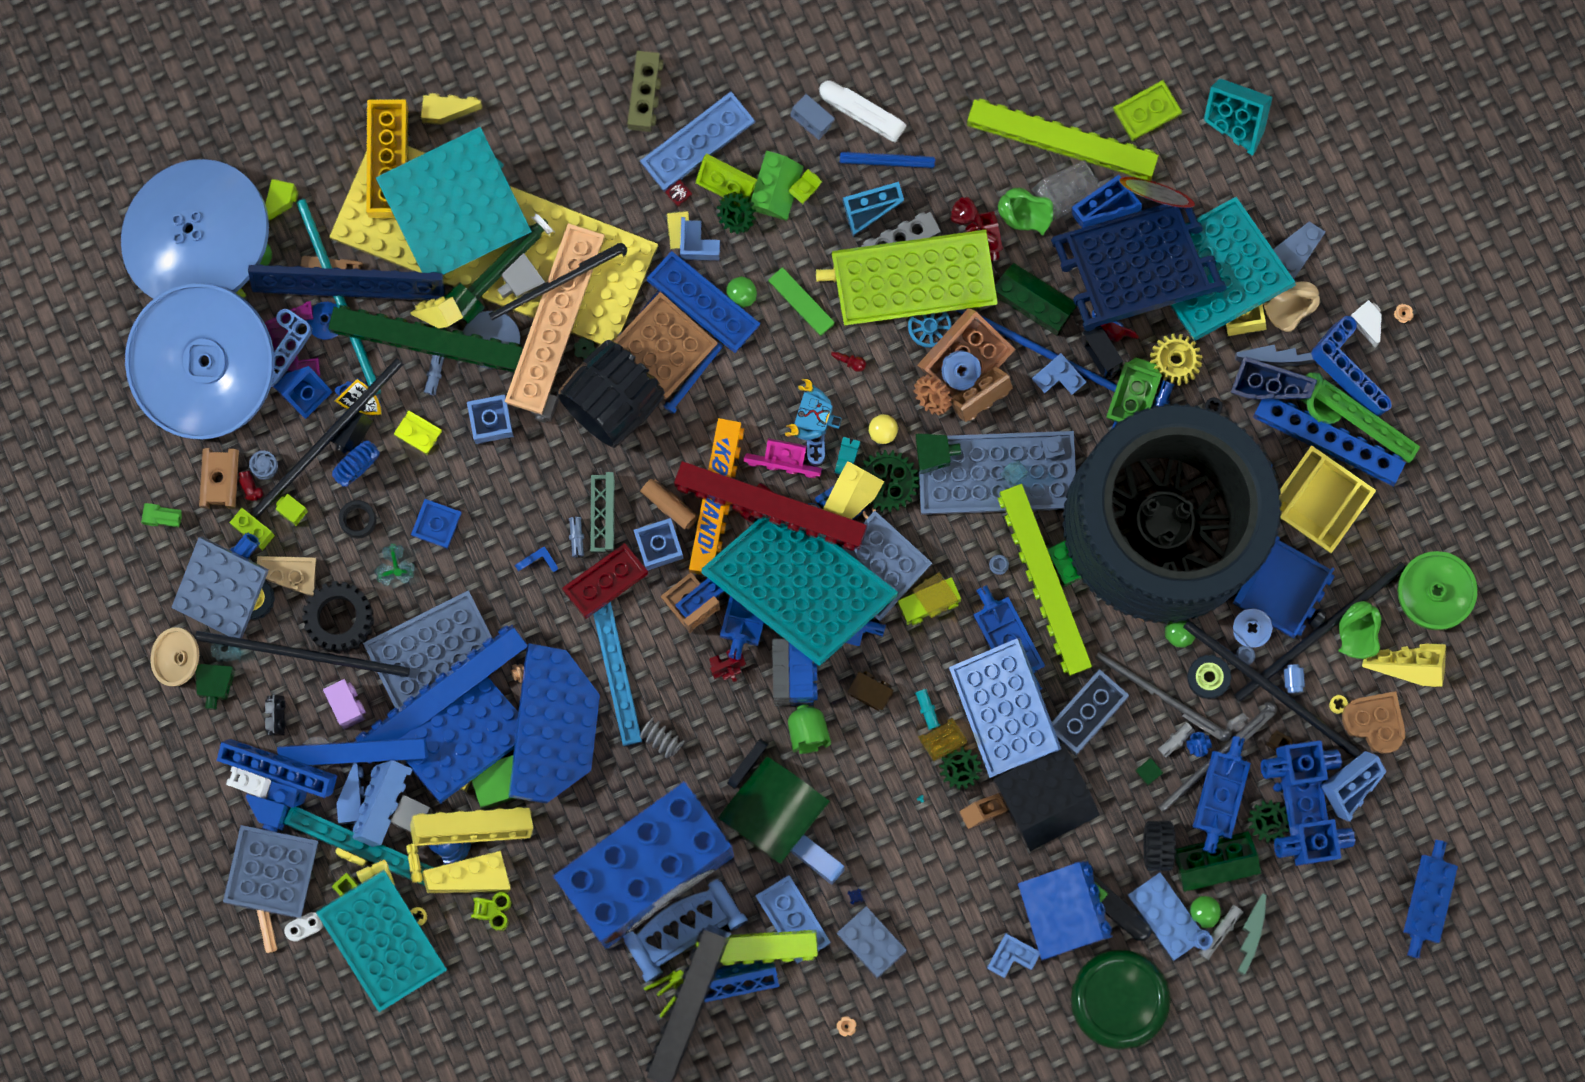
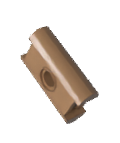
M210 448L202 450L200 508L210 509V505H225L228 509L236 508L239 450L228 449V453L213 452ZM218 475H223V480L215 483V478Z
M650 479L642 487L640 492L684 530L691 529L698 521L699 516L656 479Z

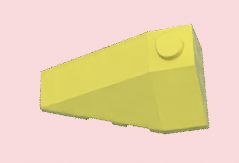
M847 462L823 510L853 519L876 498L884 481Z
M1420 644V648L1409 649L1406 646L1401 647L1400 651L1393 652L1389 649L1380 650L1377 655L1363 659L1362 667L1422 686L1442 687L1445 675L1446 644Z

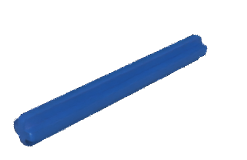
M841 152L840 163L934 168L935 157Z

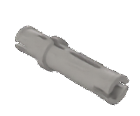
M1233 905L1227 915L1220 919V924L1211 935L1213 938L1211 946L1206 950L1200 949L1198 952L1202 957L1209 960L1230 930H1233L1234 924L1243 914V911Z

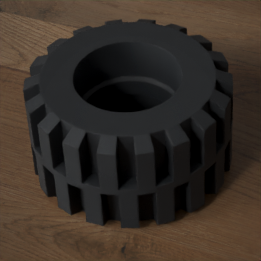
M1172 821L1146 822L1143 852L1147 871H1172L1175 862V829Z

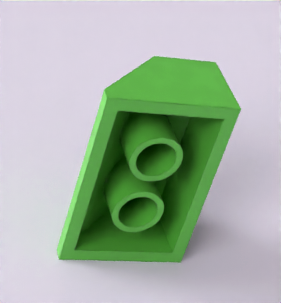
M766 151L751 198V202L754 203L751 206L752 209H755L758 213L787 221L794 200V196L789 192V189L801 178L804 166L784 155Z

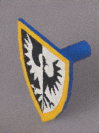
M357 378L334 401L349 409L369 386ZM375 394L359 412L365 415H382L378 396Z

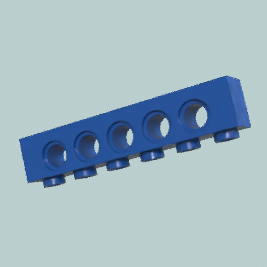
M233 739L221 742L216 760L323 798L333 794L338 776Z

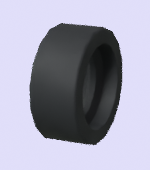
M352 500L341 508L339 524L343 532L355 539L364 538L375 529L377 523L376 514L367 502ZM355 508L364 509L369 515L368 525L362 530H353L346 523L347 514Z

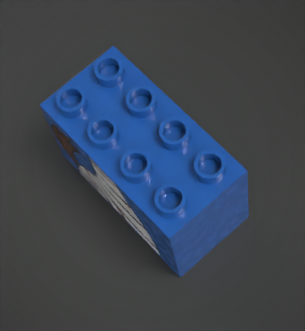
M683 782L553 877L604 948L608 949L627 933L637 928L732 859L734 853L730 843L687 784Z

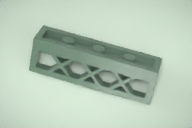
M606 472V475H591V553H611L614 551L615 475L614 472ZM595 480H606V488L602 492L595 487ZM600 497L606 501V507L601 512L595 507V502ZM600 516L605 519V527L601 531L595 526V521ZM600 535L605 539V548H595V540Z

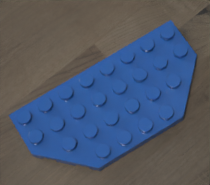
M529 643L526 648L508 797L547 804L591 771L600 694L567 650Z

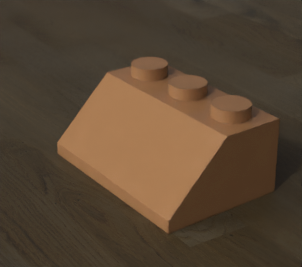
M994 366L977 378L971 388L960 390L953 395L950 403L959 418L965 422L971 421L977 417L979 412L989 409L993 402L1006 397L1009 391L1013 389L1010 377L1007 373Z

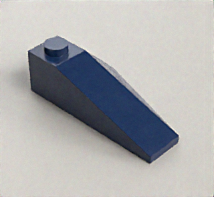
M1244 357L1231 394L1247 399H1311L1318 380Z

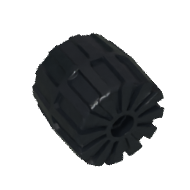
M606 340L581 362L557 391V396L568 412L589 433L602 443L615 448L649 417L663 400L665 392L659 385L660 382L657 378L648 374L650 370L643 363L636 364V357L631 352L624 350L616 342Z

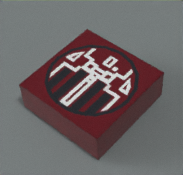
M680 180L665 191V194L677 207L692 196V193Z

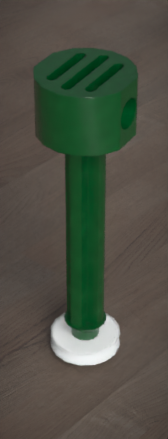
M535 213V216L531 217L535 224L529 226L532 231L531 233L516 239L468 288L459 282L445 296V298L453 297L463 316L462 319L469 324L485 308L478 299L502 274L541 238L543 232L549 236L551 232H554L546 219H542Z

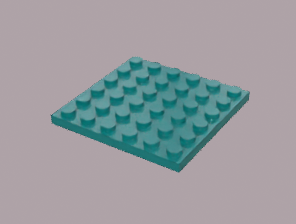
M481 127L376 177L422 273L437 272L444 275L532 232Z
M1237 197L1198 217L1197 220L1201 223L1203 230L1198 234L1190 233L1199 258L1215 257L1217 270L1227 287L1221 293L1213 292L1170 305L1194 341L1296 286L1294 279ZM1203 267L1209 283H1214L1209 268Z

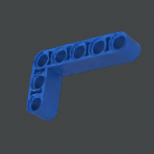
M1345 316L1335 323L1313 348L1312 358L1356 402L1379 417L1391 408V400L1340 350L1341 346L1357 328L1354 318Z

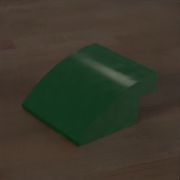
M766 756L722 811L718 819L727 827L737 832L750 845L781 864L830 801L796 775Z

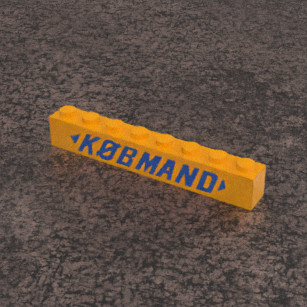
M718 418L709 471L730 478L736 477L737 466H734L735 459H739L741 451L738 443L739 440H743L745 430L741 428V422ZM702 499L689 566L690 573L704 575L701 573L702 568L716 557L717 553L721 552L723 542L720 541L721 534H725L726 523L723 521L724 516L729 514L730 505L720 506L715 504L712 499Z

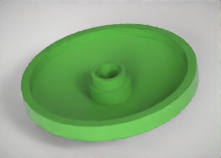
M1439 551L1428 552L1413 559L1403 570L1398 582V599L1404 613L1417 625L1430 630L1450 629L1463 622L1473 610L1477 600V583L1469 566L1457 556Z

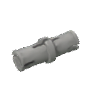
M1186 722L1175 734L1172 733L1170 738L1158 750L1167 758L1178 746L1181 747L1183 742L1195 730Z

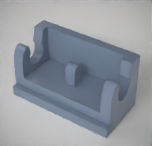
M807 94L792 107L790 114L794 120L818 140L830 129L832 122L835 120L832 115Z

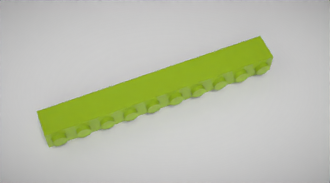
M974 99L967 120V126L1150 181L1159 156L1149 149H1144L1143 151L1137 149L1133 144H1120L1118 140L1113 138L1104 139L1093 132L1087 134L1081 132L1082 130L1077 127H1064L1060 122L1052 121L1051 123L1045 121L1040 116L1031 117L1021 110L1011 111L1004 105L998 104L995 106L984 99Z
M1019 484L1000 491V497L997 498L1000 508H1005L1007 513L1004 516L1008 527L1012 526L1014 534H1011L1013 542L1020 547L1021 552L1018 553L1022 564L1026 563L1028 568L1025 571L1028 581H1033L1035 586L1032 591L1035 599H1040L1042 607H1039L1042 617L1048 620L1049 625L1046 627L1050 637L1054 636L1056 641L1053 644L1056 654H1061L1063 662H1060L1064 674L1068 672V675L1072 676L1091 669V662L1023 485Z

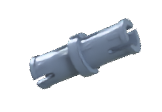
M432 355L430 369L426 373L428 377L424 393L436 395L438 382L442 377L440 373L444 357Z
M571 517L569 518L571 534L569 535V540H571L572 557H578V555L583 557L584 534H582L581 517H575V519Z

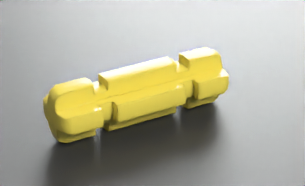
M409 844L407 845V853L409 854L408 860L410 871L412 872L411 879L413 883L421 882L423 879L420 872L419 854H417L418 847Z

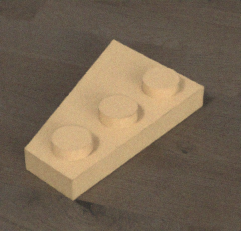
M257 556V564L269 569L265 580L311 597L314 595L316 558Z

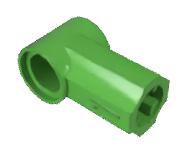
M145 503L141 523L149 526L166 525L179 527L182 511Z

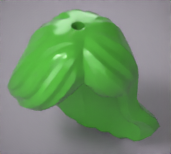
M1022 188L1010 189L1000 198L998 211L1008 226L1017 230H1036L1041 235H1044L1053 220V203L1049 198L1035 197Z
M1308 373L1307 377L1317 379L1318 381L1311 399H1301V401L1307 405L1310 415L1318 420V422L1326 424L1338 422L1342 416L1316 398L1323 383V376L1320 373Z
M1361 601L1353 604L1346 611L1339 623V633L1342 641V647L1338 650L1339 652L1357 659H1365L1379 653L1378 633L1381 627V615L1375 606H1372L1369 602Z

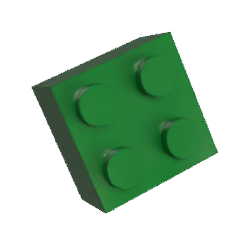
M1066 541L1047 549L1063 587L1082 579L1081 576H1078L1075 566L1073 567L1072 558H1069V551L1065 545Z

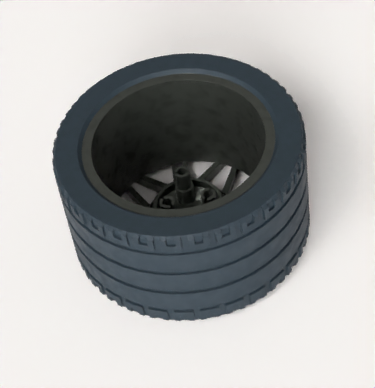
M1190 404L1157 405L1152 409L1146 408L1143 411L1135 412L1132 417L1129 415L1124 420L1118 422L1115 427H1112L1103 436L1073 477V481L1066 494L1067 500L1064 502L1063 535L1066 538L1065 545L1069 551L1068 555L1073 560L1072 565L1077 569L1078 576L1083 578V583L1090 587L1089 590L1097 594V598L1105 601L1106 605L1113 606L1114 610H1119L1126 616L1129 614L1134 619L1139 618L1146 622L1152 620V623H1168L1169 621L1177 623L1178 621H1188L1190 618L1195 619L1207 614L1210 610H1215L1231 598L1255 575L1271 553V548L1274 546L1279 531L1277 529L1280 527V516L1282 513L1280 510L1282 506L1280 501L1281 493L1277 487L1279 483L1275 478L1276 473L1272 470V464L1267 460L1265 451L1262 452L1260 444H1256L1253 440L1254 437L1252 435L1249 436L1244 428L1241 429L1237 426L1238 423L1230 421V418L1227 416L1223 417L1216 411L1215 413L1211 412V409L1208 408L1202 409L1196 405L1191 407ZM1145 459H1169L1163 483H1161ZM1177 460L1178 466L1173 492H1170L1167 483L1172 462ZM1138 461L1156 488V493L1148 497L1137 493L1130 466L1134 462ZM1182 462L1204 474V476L1179 488ZM1123 468L1130 495L1113 487L1118 471ZM1209 479L1215 488L1200 507L1194 510L1192 503L1181 497L1182 493ZM1112 492L1137 506H1125L1112 498ZM1219 492L1225 503L1228 515L1201 514ZM1112 504L1121 511L1113 513ZM1120 517L1135 519L1137 531L1132 535L1122 536L1115 519ZM1195 520H1229V525L1201 526ZM1229 529V538L1225 552L1203 531ZM1192 534L1197 536L1221 558L1220 562L1214 565L1189 554L1186 541ZM1141 538L1144 542L1135 552L1131 549L1130 545ZM1149 547L1163 551L1164 565L1162 568L1143 559ZM1175 550L1184 572H1180L1176 568L1174 563ZM1186 561L1204 569L1189 571Z

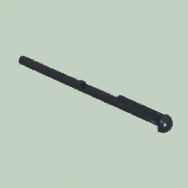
M617 243L609 249L579 263V267L550 283L546 282L543 286L494 310L489 313L491 320L619 255L626 256L628 251L626 245Z

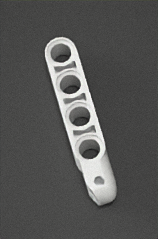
M825 81L820 85L819 92L824 101L885 138L897 142L906 128V124L850 89L842 87L833 81Z

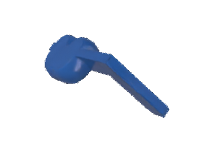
M545 546L514 565L520 571L543 556L553 572L558 570L557 565Z

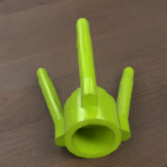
M681 969L677 972L673 971L671 974L644 987V990L647 991L667 980L670 983L660 990L657 995H662L671 987L677 990L678 986L684 983V980L681 979L684 972ZM673 997L659 1015L660 1018L668 1012L670 1006L673 1005L677 998Z

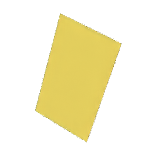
M688 211L667 213L671 249L680 248L681 217H685L686 221H689Z

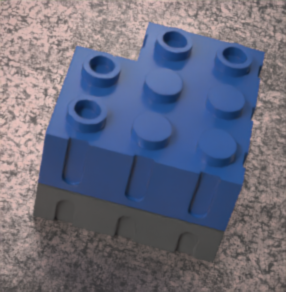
M772 639L774 706H814V701L818 700L817 683H813V681H817V664L813 663L810 658L786 639Z

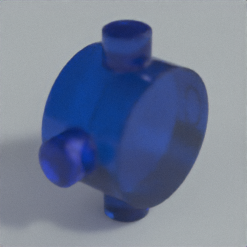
M858 888L852 892L848 891L847 894L850 895L851 900L850 904L853 905L859 901L863 902L864 899L860 893L861 889Z

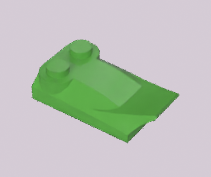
M1136 357L1129 362H1125L1106 416L1107 419L1118 423L1129 415L1132 417L1135 412L1143 411L1146 408L1151 409L1162 376L1158 369H1154L1157 364Z

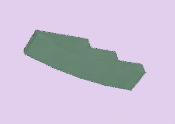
M1263 893L1242 928L1243 931L1249 933L1239 950L1246 954L1237 970V973L1243 976L1250 966L1261 937L1266 905V895Z

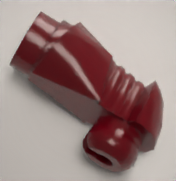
M250 471L239 473V483L246 494L245 498L249 501H258V498H262L263 491L261 488L255 487Z

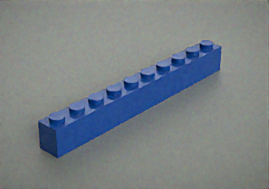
M508 625L504 626L498 631L499 635L495 638L490 637L482 643L483 646L478 650L473 649L470 651L464 661L461 662L459 660L450 667L451 670L446 674L444 672L439 674L433 684L423 686L419 690L420 693L415 697L410 696L403 702L404 705L402 707L392 709L387 714V718L383 721L381 719L376 721L371 726V730L367 733L363 731L356 736L355 742L400 739L409 731L419 728L528 647L526 642L513 625L509 627Z

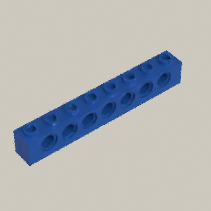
M1262 399L1253 416L1254 419L1309 446H1313L1393 487L1406 463L1402 461V457L1396 454L1390 455L1380 446L1375 445L1373 447L1367 444L1368 441L1358 436L1355 438L1349 435L1350 432L1343 428L1337 429L1332 424L1318 422L1308 411L1302 412L1297 409L1296 405L1290 402L1284 403L1279 399ZM1278 408L1282 411V415L1277 417L1273 415L1272 410ZM1291 417H1296V418H1298L1299 421H1300V424H1298V425H1293V424H1291L1290 418H1291ZM1315 426L1317 433L1311 434L1307 427ZM1327 434L1333 435L1334 438H1335V441H1334V442H1328V441H1326L1325 435H1327ZM1349 443L1353 449L1346 451L1343 448V444ZM1363 451L1368 452L1370 459L1364 460L1361 458L1360 453ZM1380 460L1386 461L1387 464H1388V467H1387V468H1381V467H1379L1378 461H1380Z

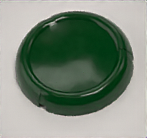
M1112 950L1095 956L1080 969L1071 990V1008L1077 1025L1089 1039L1110 1049L1124 1050L1130 1047L1132 1049L1150 1041L1165 1024L1170 1009V991L1163 973L1150 959L1133 951Z

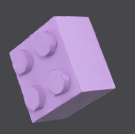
M343 679L323 689L339 725L344 730L365 720L363 714L366 711L360 700L356 701L355 697L358 694L351 682L347 683Z

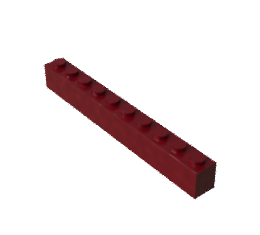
M683 461L674 481L675 487L682 493L688 494V492L696 494L697 498L714 500V503L717 505L725 506L727 504L733 506L732 509L737 512L743 513V511L751 513L752 517L758 519L765 517L770 519L769 522L780 526L782 523L788 525V529L799 532V530L807 532L806 535L810 537L825 538L824 541L836 545V542L843 544V548L851 551L855 549L860 550L867 530L866 524Z

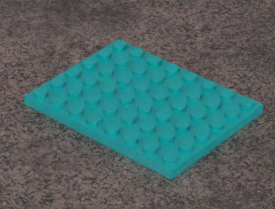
M762 517V519H758L702 568L701 573L820 666L894 600L898 592L837 544H830L824 541L825 538L820 536L817 538L806 535L807 532L799 530V532L788 529V525L782 523L780 526L769 522L770 519Z

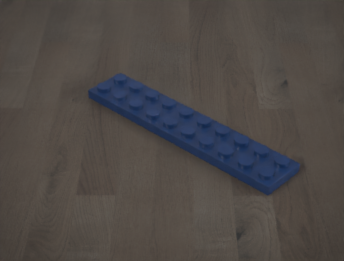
M262 264L249 265L248 268L252 292L414 300H431L434 298L436 300L446 295L443 274L437 272L419 273L417 271L399 272L397 270L380 271L377 269L360 270L356 268L284 267L281 265L264 266Z

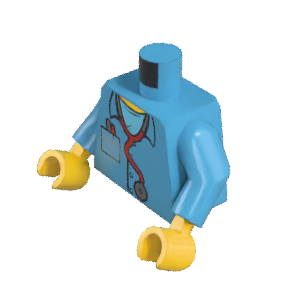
M802 379L806 383V387L798 386V388L802 391H807V393L804 392L795 423L786 425V427L791 429V433L787 432L785 436H795L808 441L825 435L828 426L839 429L842 418L832 415L833 405H831L830 399L820 389L812 385L810 380Z

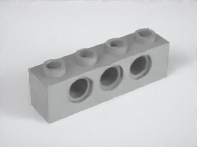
M922 212L915 216L914 220L910 222L904 221L898 225V228L882 232L881 236L876 239H867L861 247L894 243L897 236H903L906 239L905 241L941 236V231L931 212L927 214ZM916 227H919L922 229L923 232L919 235H916L912 232V230Z

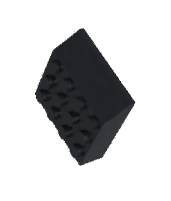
M1064 743L1060 745V750L1022 764L993 780L1030 852L1100 816L1094 799Z

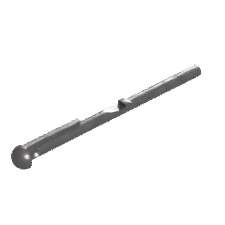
M1100 651L1096 655V659L1146 689L1151 695L1157 694L1166 703L1184 713L1182 717L1220 741H1227L1231 737V731L1228 727L1224 730Z
M1273 702L1264 703L1266 708L1235 736L1240 737V739L1244 738L1247 741L1276 714L1277 706ZM1232 739L1218 752L1223 754L1229 753ZM1210 759L1159 806L1163 813L1207 773Z

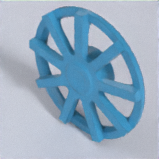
M942 312L943 315L935 320V313H931L930 318H927L926 314L922 315L924 321L911 316L908 322V331L911 338L920 346L933 348L937 344L933 343V334H936L941 339L943 336L937 330H949L952 327L949 315L946 312ZM947 319L948 326L938 325L941 320ZM912 321L920 324L921 327L912 330ZM923 331L919 340L913 334ZM927 334L929 335L930 344L922 342Z

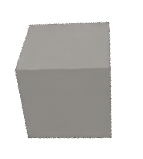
M403 795L391 819V823L411 833L410 824L412 816L421 813L426 815L432 814L433 810Z

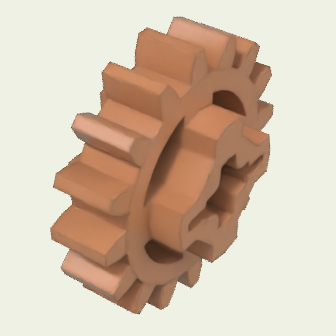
M926 375L922 376L914 384L916 388L914 393L918 395L915 398L921 401L919 405L924 406L925 411L930 410L932 415L936 413L939 416L952 406L950 403L952 398L948 396L951 392L945 389L947 385H943L941 379L936 380L934 375L931 377Z

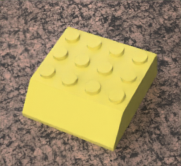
M1311 446L1280 489V501L1282 503L1280 518L1326 551L1332 553L1376 490Z

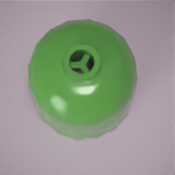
M808 705L798 706L797 710L788 718L793 753L799 750L800 754H807L818 751V747L822 745L825 748L829 747L831 739L822 711Z

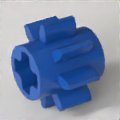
M1202 732L1193 733L1190 736V740L1186 741L1190 754L1194 753L1197 757L1205 756L1208 753V748H1212L1211 739Z

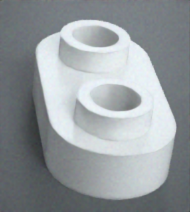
M308 913L302 916L301 919L298 918L288 923L285 927V935L291 941H300L320 931L323 923L316 913ZM311 919L316 920V924L314 926L309 925V921ZM294 927L298 929V932L295 935L291 933V930Z

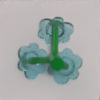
M391 544L389 547L382 549L383 558L389 559L394 565L392 567L382 563L380 567L375 568L376 579L378 582H382L384 586L390 585L395 577L401 580L402 583H408L410 578H413L415 575L413 563H408L404 560L401 564H397L398 558L403 557V546Z

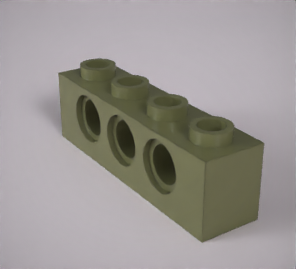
M637 51L627 122L628 130L651 132L652 126L656 125V115H653L654 108H658L659 96H656L657 89L660 90L661 78H658L659 71H663L664 60L660 58V53ZM646 70L653 71L651 76L643 75ZM644 88L651 90L648 95L641 93ZM641 107H647L649 109L646 113H640L638 111Z

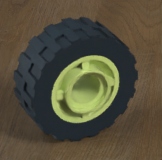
M1204 655L1197 658L1190 666L1187 681L1195 695L1200 696V698L1215 699L1223 695L1231 683V670L1222 658H1218L1215 655ZM1206 672L1214 674L1215 680L1213 682L1205 681L1204 674Z

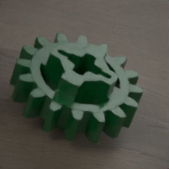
M735 191L724 195V198L719 200L721 205L717 206V209L720 210L717 216L721 217L719 223L725 224L723 229L730 228V233L736 232V234H740L754 226L752 221L756 220V217L753 216L756 210L751 207L754 203L748 202L749 196L743 198L742 192L737 194Z
M961 747L959 752L956 748H953L952 754L947 751V758H941L944 764L939 765V768L944 770L940 773V776L946 777L943 782L947 783L949 781V788L956 785L958 791L960 786H963L965 790L968 788L967 784L974 786L973 780L980 779L976 774L982 772V769L977 768V766L981 765V761H975L978 755L971 756V749L966 753L964 752V747ZM957 756H963L960 760L955 761L952 759ZM969 760L973 764L974 771H972L968 766ZM964 765L965 772L961 771L958 773L955 766ZM947 766L952 769V777L947 772ZM963 777L969 778V779L966 780V781H962V782H959V781H958L959 778H963Z
M1263 800L1261 801V807L1256 804L1254 806L1256 811L1251 810L1249 812L1253 817L1247 819L1248 822L1252 823L1248 829H1254L1252 836L1259 835L1258 841L1265 838L1266 843H1269L1270 839L1274 842L1277 837H1284L1282 832L1288 833L1289 829L1286 828L1289 825L1288 821H1286L1288 817L1287 814H1284L1286 807L1280 809V802L1273 805L1272 800H1269L1268 804ZM1264 809H1271L1269 813H1260ZM1277 813L1280 814L1282 823L1278 821ZM1269 817H1271L1272 823H1274V825L1270 824L1269 826H1267V821L1264 819H1268ZM1256 820L1260 822L1261 830L1258 829ZM1273 829L1276 830V831H1278V832L1275 833V834H1271V835H1268V834H1267L1268 831L1273 830Z

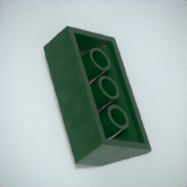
M1015 263L1006 270L995 286L999 300L1056 336L1059 335L1077 308L1073 300Z
M1249 831L1232 835L1231 839L1219 838L1215 854L1203 851L1205 842L1175 849V865L1184 892L1261 874L1258 853Z

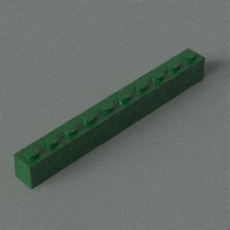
M339 305V308L333 307L328 328L330 333L437 355L515 373L523 351V347H520L521 345L518 343L509 342V344H504L496 338L486 340L477 334H471V336L464 335V332L459 330L449 332L445 331V328L439 329L435 326L430 328L426 327V324L422 322L407 323V320L403 318L389 319L387 315L377 313V316L369 314V311L358 309V312L352 311L350 307Z

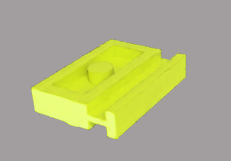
M408 410L407 415L401 421L394 435L428 455L442 430Z

